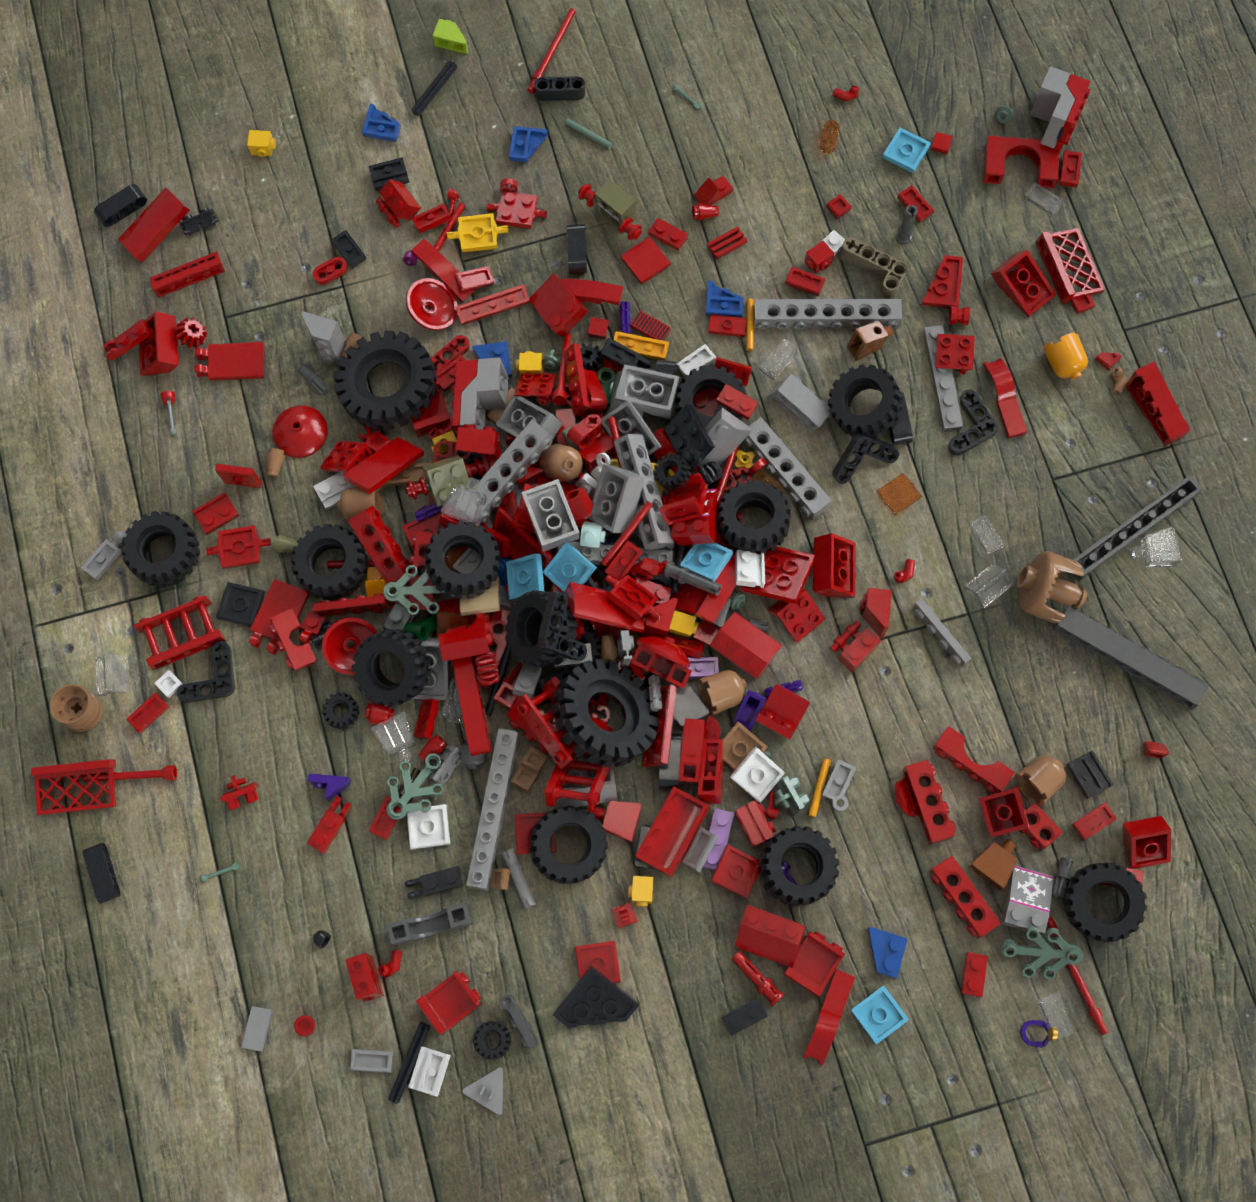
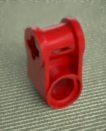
M596 414L587 416L569 429L567 438L578 448L586 449L591 443L603 436L600 416Z

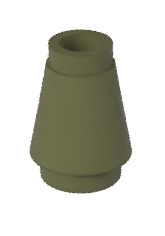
M275 535L272 542V550L276 551V553H293L294 546H298L297 541L283 535Z

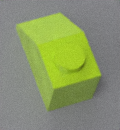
M439 19L433 33L434 45L468 54L467 41L457 24L450 20Z

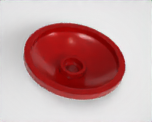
M423 278L410 286L406 294V307L410 316L417 324L426 329L438 331L446 329L456 319L457 311L455 307L458 306L453 292L444 283L431 278Z
M297 405L284 410L276 418L272 428V437L277 448L283 450L285 455L294 458H304L316 453L324 445L328 435V426L323 415L315 408L306 405Z
M355 617L343 618L334 622L327 629L322 640V653L328 665L339 673L355 675V672H352V665L355 664L352 660L353 655L357 653L356 649L363 643V640L377 633L376 629L367 621ZM350 640L354 641V645L348 646L347 642Z
M666 635L664 639L656 636L641 637L635 642L686 668L690 666L689 659L684 651L674 644L676 640Z

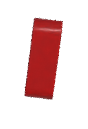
M584 369L590 403L588 409L602 412L607 406L606 394L596 372Z

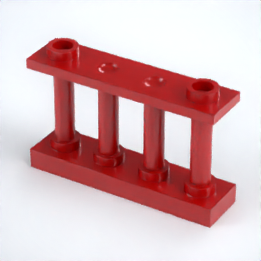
M197 596L191 602L154 617L143 618L139 620V623L134 624V628L140 633L144 632L152 655L146 661L151 669H159L213 647L218 641H226L224 634L219 629L213 628L206 606L211 605L212 602L207 596ZM199 610L206 629L205 635L201 637H196L188 616L189 613ZM181 617L188 637L187 642L181 645L177 643L170 621ZM163 625L170 644L169 650L164 652L159 651L152 628Z
M555 676L542 687L544 692L531 700L525 694L515 703V706L550 753L554 762L562 769L573 760L570 755L574 753L572 750L577 743L575 742L565 749L559 738L566 734L567 730H556L553 732L547 724L548 721L556 717L553 715V710L542 716L535 707L548 698L553 705L556 703L553 701L555 691L559 689L557 686L560 681Z
M573 741V742L570 743L569 745H567V744L565 743V744H564L565 749H566L567 747H569L570 745H572L573 743H575V741ZM574 752L570 755L573 760L564 768L560 769L557 764L555 765L544 791L546 806L554 807L557 799H560V797L587 801L589 812L593 813L595 806L600 802V793L610 768L601 767V764L594 765L592 763L574 761L575 756H578ZM572 769L597 772L595 779L568 775L569 770ZM566 783L591 786L589 793L564 790L562 787Z

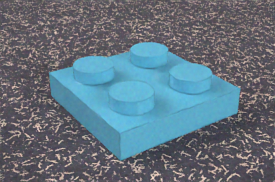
M899 128L882 158L914 174L930 148L931 142Z
M565 542L543 573L565 592L569 582L584 585L597 567L569 542Z
M716 543L696 544L689 550L680 567H687L690 572L715 582L732 557L733 552Z
M535 553L506 562L509 600L515 601L528 591H544L541 554Z
M884 985L850 1010L875 1045L909 1020Z

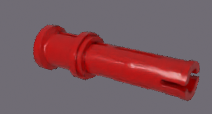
M741 950L732 957L731 960L756 985L758 993L765 996L770 1002L771 1007L785 995L783 992L780 993L772 984L773 981L771 979H766Z

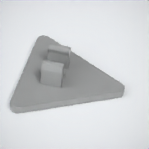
M499 1067L463 1089V1094L496 1114L501 1115L503 1113V1068Z

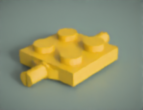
M494 213L458 217V231L447 232L448 240L459 238L462 253L497 249L498 234L508 233V225L497 226L494 220Z

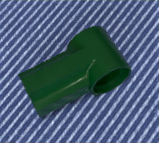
M603 368L598 372V378L607 397L606 407H610L615 383L614 372L610 368ZM604 377L611 378L609 381L602 380Z
M429 614L415 623L409 622L404 627V634L410 632L414 635L413 638L415 640L418 638L424 642L428 639L429 634L436 631L440 626L439 619L436 615Z

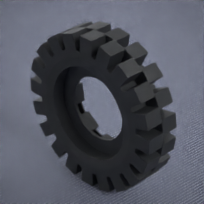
M385 331L384 337H381L379 332L371 333V341L367 342L362 337L356 341L359 346L358 349L350 346L345 351L348 359L340 358L337 364L340 370H335L334 380L336 381V384H334L335 392L348 415L355 419L358 424L364 427L368 424L370 429L379 430L381 425L385 430L394 429L395 422H398L400 427L409 424L408 416L411 415L415 420L422 415L419 408L427 409L431 401L428 396L434 397L436 392L434 382L437 381L436 368L427 350L416 338L412 337L410 339L408 334L400 331L397 336L394 331ZM384 362H393L401 366L404 370L405 380L402 387L395 394L387 397H378L368 391L366 378L371 369Z
M595 659L592 663L588 660L572 670L557 686L559 689L555 691L553 701L556 703L552 706L554 716H560L555 721L558 731L567 730V733L562 736L567 745L573 741L577 743L572 751L578 756H582L587 752L586 761L594 765L600 761L601 767L610 768L613 764L615 767L624 766L627 762L628 764L652 745L651 742L655 740L657 735L655 729L659 727V718L654 717L657 712L652 711L650 703H647L650 700L649 688L642 691L639 690V687L644 683L640 677L636 676L631 681L629 678L632 670L624 666L618 671L617 662L609 660L605 664L604 659ZM606 693L616 703L620 702L625 718L624 726L620 730L615 732L605 731L593 722L588 712V702L594 694Z

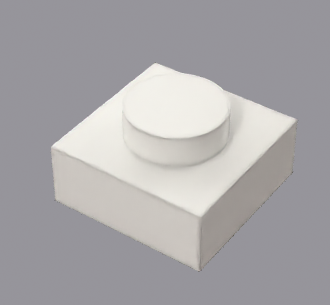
M833 230L822 241L836 255L842 249L845 239Z
M170 670L155 682L157 687L168 698L183 685Z

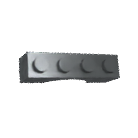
M465 902L445 908L431 915L387 924L391 945L396 947L473 925L469 905Z

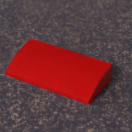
M165 187L118 240L137 260L143 262L190 210Z
M498 509L492 529L510 539L509 557L515 560L535 553L541 554L542 571H544L554 557L548 551L542 552L540 544L523 528L511 524L512 518L503 509ZM543 573V582L546 583L550 581V579Z
M569 582L564 593L568 597V606L574 617L643 633L644 617L642 616L637 621L619 606L615 605L607 598L610 591Z
M673 787L635 857L672 878L710 809L709 805Z

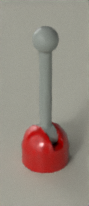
M164 391L160 393L162 403L168 406L171 428L169 433L175 435L177 430L174 428L171 405L175 403L176 395L174 391Z

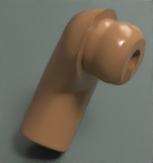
M1114 367L1112 369V377L1116 384L1112 392L1116 395H1121L1128 379L1121 367Z

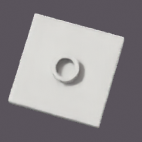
M754 747L730 778L758 803H761L785 772L757 747Z
M446 804L431 806L430 811L426 813L421 810L407 812L411 850L451 845Z

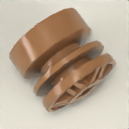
M68 684L59 688L52 696L50 702V712L53 718L77 732L88 731L95 727L103 713L99 698L76 684Z

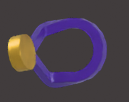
M1029 1020L1021 1026L1020 1035L1027 1045L1043 1048L1049 1041L1057 1040L1058 1030L1055 1027L1049 1028L1045 1021ZM1032 1024L1042 1026L1048 1035L1044 1041L1033 1042L1027 1038L1026 1028Z

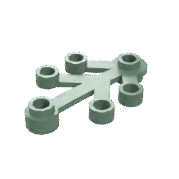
M409 565L406 568V573L397 582H390L385 585L383 590L385 598L389 601H398L412 616L419 613V606L416 603H411L403 595H412L427 608L429 614L435 615L439 611L438 604L431 602L423 594L445 593L444 590L439 592L436 586H423L429 580V574H427L426 569L411 587H404L410 578H414L418 574L417 567L414 565ZM413 568L416 571L414 574H409V569ZM395 588L397 592L390 594V589ZM435 605L437 607L436 611H430V606ZM412 606L417 607V611L411 612L410 608Z
M433 753L426 757V766L413 783L411 782L410 762L403 761L400 763L399 770L403 776L405 793L399 799V779L392 776L387 780L392 800L387 806V813L390 818L399 820L407 812L421 810L426 813L430 811L431 802L427 799L421 800L420 803H407L414 797L427 795L439 797L443 794L441 784L419 788L432 771L440 768L441 758L439 755ZM430 761H436V766H431L429 764ZM403 765H408L409 769L403 770L401 767ZM395 780L397 784L395 786H391L389 784L390 781ZM439 787L441 791L439 793H435L433 791L434 788ZM427 803L429 807L424 809L421 805ZM395 807H399L401 811L399 813H395L393 809Z
M1035 926L1028 927L1026 935L1029 940L1035 941L1040 947L1018 946L1013 939H1005L1001 943L1002 954L1006 957H1014L1016 954L1039 956L1032 962L1023 965V975L1027 978L1033 977L1035 970L1052 958L1060 959L1052 965H1047L1043 968L1044 977L1048 980L1054 979L1056 972L1065 965H1076L1083 959L1082 949L1077 945L1068 944L1056 928L1049 929L1047 936L1050 942H1056L1061 949H1053L1039 934ZM1032 931L1036 932L1035 935H1030L1029 933ZM1052 933H1056V934H1057L1056 937H1051L1050 935H1051ZM1008 948H1012V949H1013V951H1010V952H1008V951H1006V950H1007ZM1071 954H1076L1075 957H1069ZM1032 969L1031 972H1026L1025 970ZM1049 970L1053 971L1052 974H1047L1046 972Z

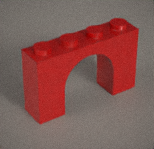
M997 135L988 136L984 149L983 183L1001 184L1004 177L1005 159L1012 155H1024L1029 157L1036 165V187L1054 189L1058 181L1059 150L1041 144L1042 140L1034 138L1022 139L1017 137H1000Z
M460 599L437 602L439 606L437 614L441 628L462 624L471 625L463 630L438 634L443 661L490 653L489 645H492L489 612L461 616Z

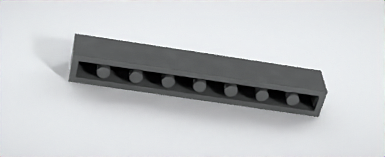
M1191 475L1186 477L1073 560L1082 566L1081 569L1084 572V576L1073 574L1078 581L1084 579L1194 499L1203 489Z
M1068 606L1063 612L1066 617L1056 624L1054 631L1191 710L1199 705L1209 687L1202 679L1192 677L1183 668L1171 665L1167 659L1157 657L1148 648L1136 645L1132 639L1122 637L1113 628L1101 625L1093 617H1087L1078 608Z

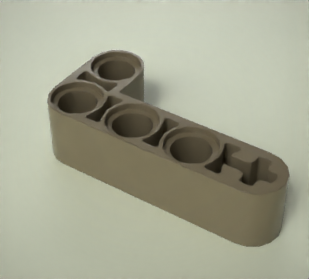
M849 237L844 240L841 251L842 257L883 278L882 296L888 299L895 297L905 281L908 266L904 262L856 238Z

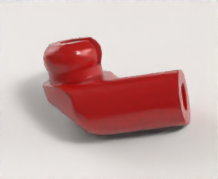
M449 422L444 428L431 429L428 435L433 439L455 429L451 427Z
M906 559L905 569L894 573V579L897 583H904L913 577L915 560Z
M392 950L391 961L381 965L378 969L381 976L390 977L399 971L402 951Z

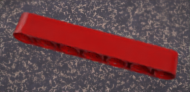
M462 625L449 628L447 633L466 629L467 626ZM470 656L452 660L470 754L471 756L489 753L491 752V745L474 658Z

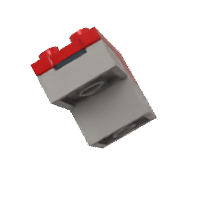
M1050 66L1030 113L1031 116L1049 122L1041 144L1059 151L1062 150L1064 144L1068 145L1091 91L1088 88L1089 80Z
M500 358L456 361V369L453 370L455 385L452 386L454 401L451 402L453 417H451L450 423L451 427L455 429L457 437L458 427H464V424L475 425V429L483 430V426L485 427V411L507 408L508 375Z

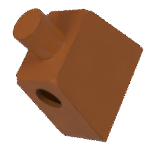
M879 321L856 328L847 348L857 361L881 349L886 339L893 335V331L890 326L883 327Z
M1005 839L1001 846L994 842L968 867L998 890H1001L1006 886L1018 860L1011 854L1016 844L1009 839Z

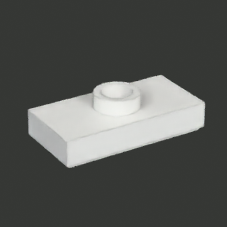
M704 344L678 362L676 367L683 376L689 375L690 371L694 368L698 371L700 366L705 365L707 367L716 360V356Z

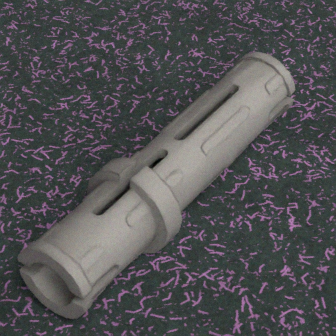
M509 849L507 852L504 851L502 855L510 870L524 910L535 906L536 903L522 872L523 867L519 865L514 849Z

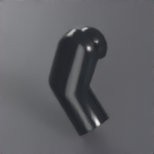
M324 621L321 625L320 635L311 639L314 647L322 645L324 634L332 625L330 621Z

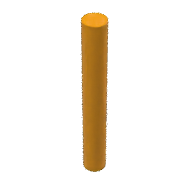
M752 298L747 299V351L754 350V299Z
M824 758L822 761L808 813L810 817H816L831 762L829 759Z

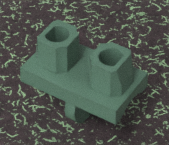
M785 776L776 784L778 799L774 801L775 804L779 805L782 803L785 809L789 808L792 815L800 812L810 800L807 794L803 793L798 796L795 791L800 786L796 776L791 778Z

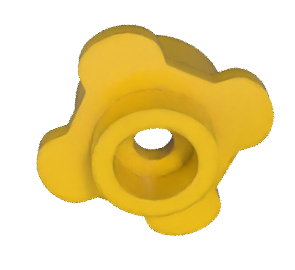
M737 451V461L735 462L737 468L745 467L749 469L754 465L752 463L755 457L753 452Z

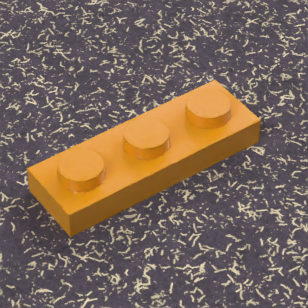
M615 332L614 341L641 354L640 356L656 360H666L669 342Z

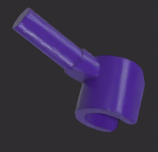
M785 861L781 862V868L785 877L790 882L798 885L788 873L791 866Z

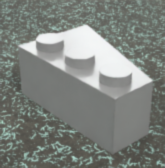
M792 374L779 381L766 397L770 401L775 399L782 404L780 408L784 411L786 409L792 411L795 414L794 418L811 430L819 428L830 415L828 403L820 400L812 389L804 386L801 379Z

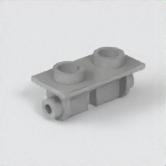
M453 745L446 747L440 756L441 760L444 761L440 768L432 771L428 776L431 780L442 786L450 778L454 769L461 763V751Z

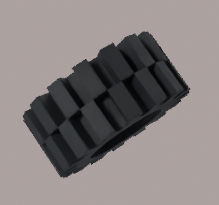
M675 453L673 455L667 454V458L662 456L663 460H658L657 463L659 465L654 466V469L657 470L653 471L654 478L666 490L674 491V488L679 490L680 485L682 487L685 486L684 481H689L687 476H691L689 472L691 468L681 456ZM677 466L675 475L667 478L668 471Z
M336 692V695H329L331 698H326V703L322 705L324 708L322 710L324 719L335 729H342L343 727L347 729L350 724L353 726L355 724L354 721L358 720L357 715L360 713L355 699L345 692H342V694ZM338 704H345L348 707L347 714L342 718L334 715V708Z
M496 1021L482 1023L481 1026L477 1027L473 1035L474 1049L480 1056L492 1060L503 1057L511 1045V1035L507 1027ZM489 1032H496L500 1037V1043L496 1048L490 1049L484 1043V1038Z

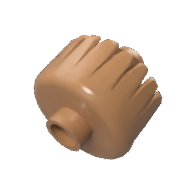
M1050 551L1037 555L1029 566L1023 567L1018 576L1017 587L1020 588V608L1025 613L1051 623L1061 622V620L1065 619L1066 615L1045 604L1047 602L1046 598L1066 606L1072 605L1073 608L1082 607L1087 597V591L1083 587L1079 588L1077 584L1062 579L1064 575L1060 573L1061 571L1084 576V572L1081 569L1082 566L1074 560Z

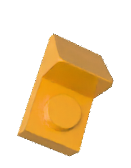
M368 567L367 581H365L367 597H373L377 593L384 594L383 590L386 585L384 579L376 567Z

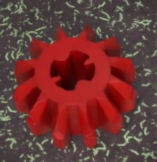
M186 317L183 321L178 322L175 334L177 335L176 340L182 341L181 346L186 344L189 349L192 346L198 348L199 345L204 344L207 332L205 331L206 326L200 325L201 320L196 322L194 317L191 319Z
M490 652L476 655L475 665L480 684L484 686L497 683L500 677L494 654Z

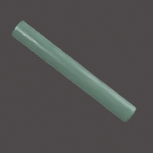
M569 118L566 119L565 124L607 149L611 148L612 143L575 121Z

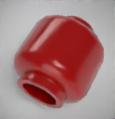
M374 700L371 703H367L365 718L369 724L386 726L389 720H393L394 709H391V706H384L383 703L378 705L373 702Z

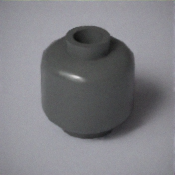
M466 741V744L461 746V763L468 765V769H479V765L486 763V753L471 756L468 741Z

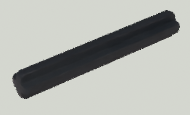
M450 60L412 107L413 114L419 116L457 69L456 62Z
M420 1022L388 1097V1100L393 1103H399L420 1049L430 1030L429 1024Z

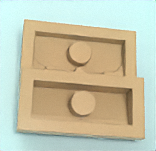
M497 576L496 581L492 582L490 589L487 590L485 588L484 593L480 596L477 593L473 594V598L467 599V596H462V599H460L461 616L500 611L499 576Z

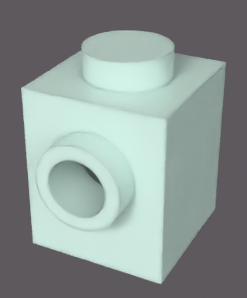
M584 521L581 529L580 546L599 548L601 542H605L606 531H603V527L597 523Z

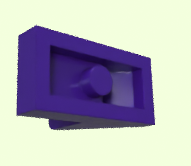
M748 689L733 724L739 721L751 731L766 698Z
M310 773L308 775V782L313 785V788L325 789V786H327L325 799L328 802L350 786L352 781L349 777Z

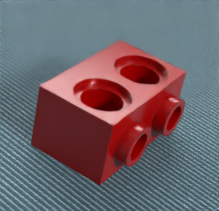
M1035 802L1025 810L1026 816H1031L1034 824L1019 831L1022 834L1025 833L1030 838V843L1036 849L1044 850L1063 833ZM1040 831H1045L1047 833V840H1043L1040 837Z

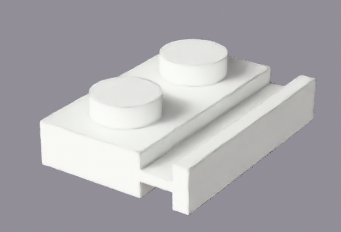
M339 472L313 487L325 509L329 510L337 506V502L340 500L345 489L356 486L345 481L343 473Z
M737 550L735 554L736 585L760 586V588H764V553L756 554L750 553V551Z
M422 1046L408 1088L438 1097L451 1055Z

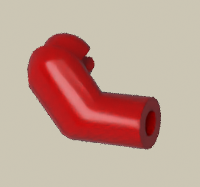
M853 85L848 91L835 88L832 96L843 101H849L858 97L859 87Z

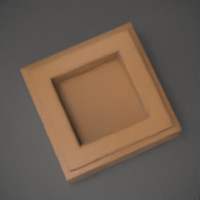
M505 868L493 869L490 889L507 890L510 870Z

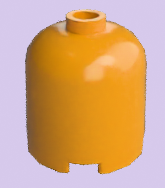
M1074 332L1060 337L1061 341L1054 345L1050 342L1043 347V351L1054 373L1062 379H1077L1082 376L1081 372L1088 366L1087 355L1078 334Z

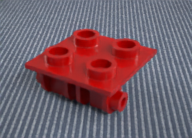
M937 334L936 368L957 369L959 374H966L968 370H973L975 336Z
M527 373L520 375L514 396H537L540 405L548 404L557 374Z

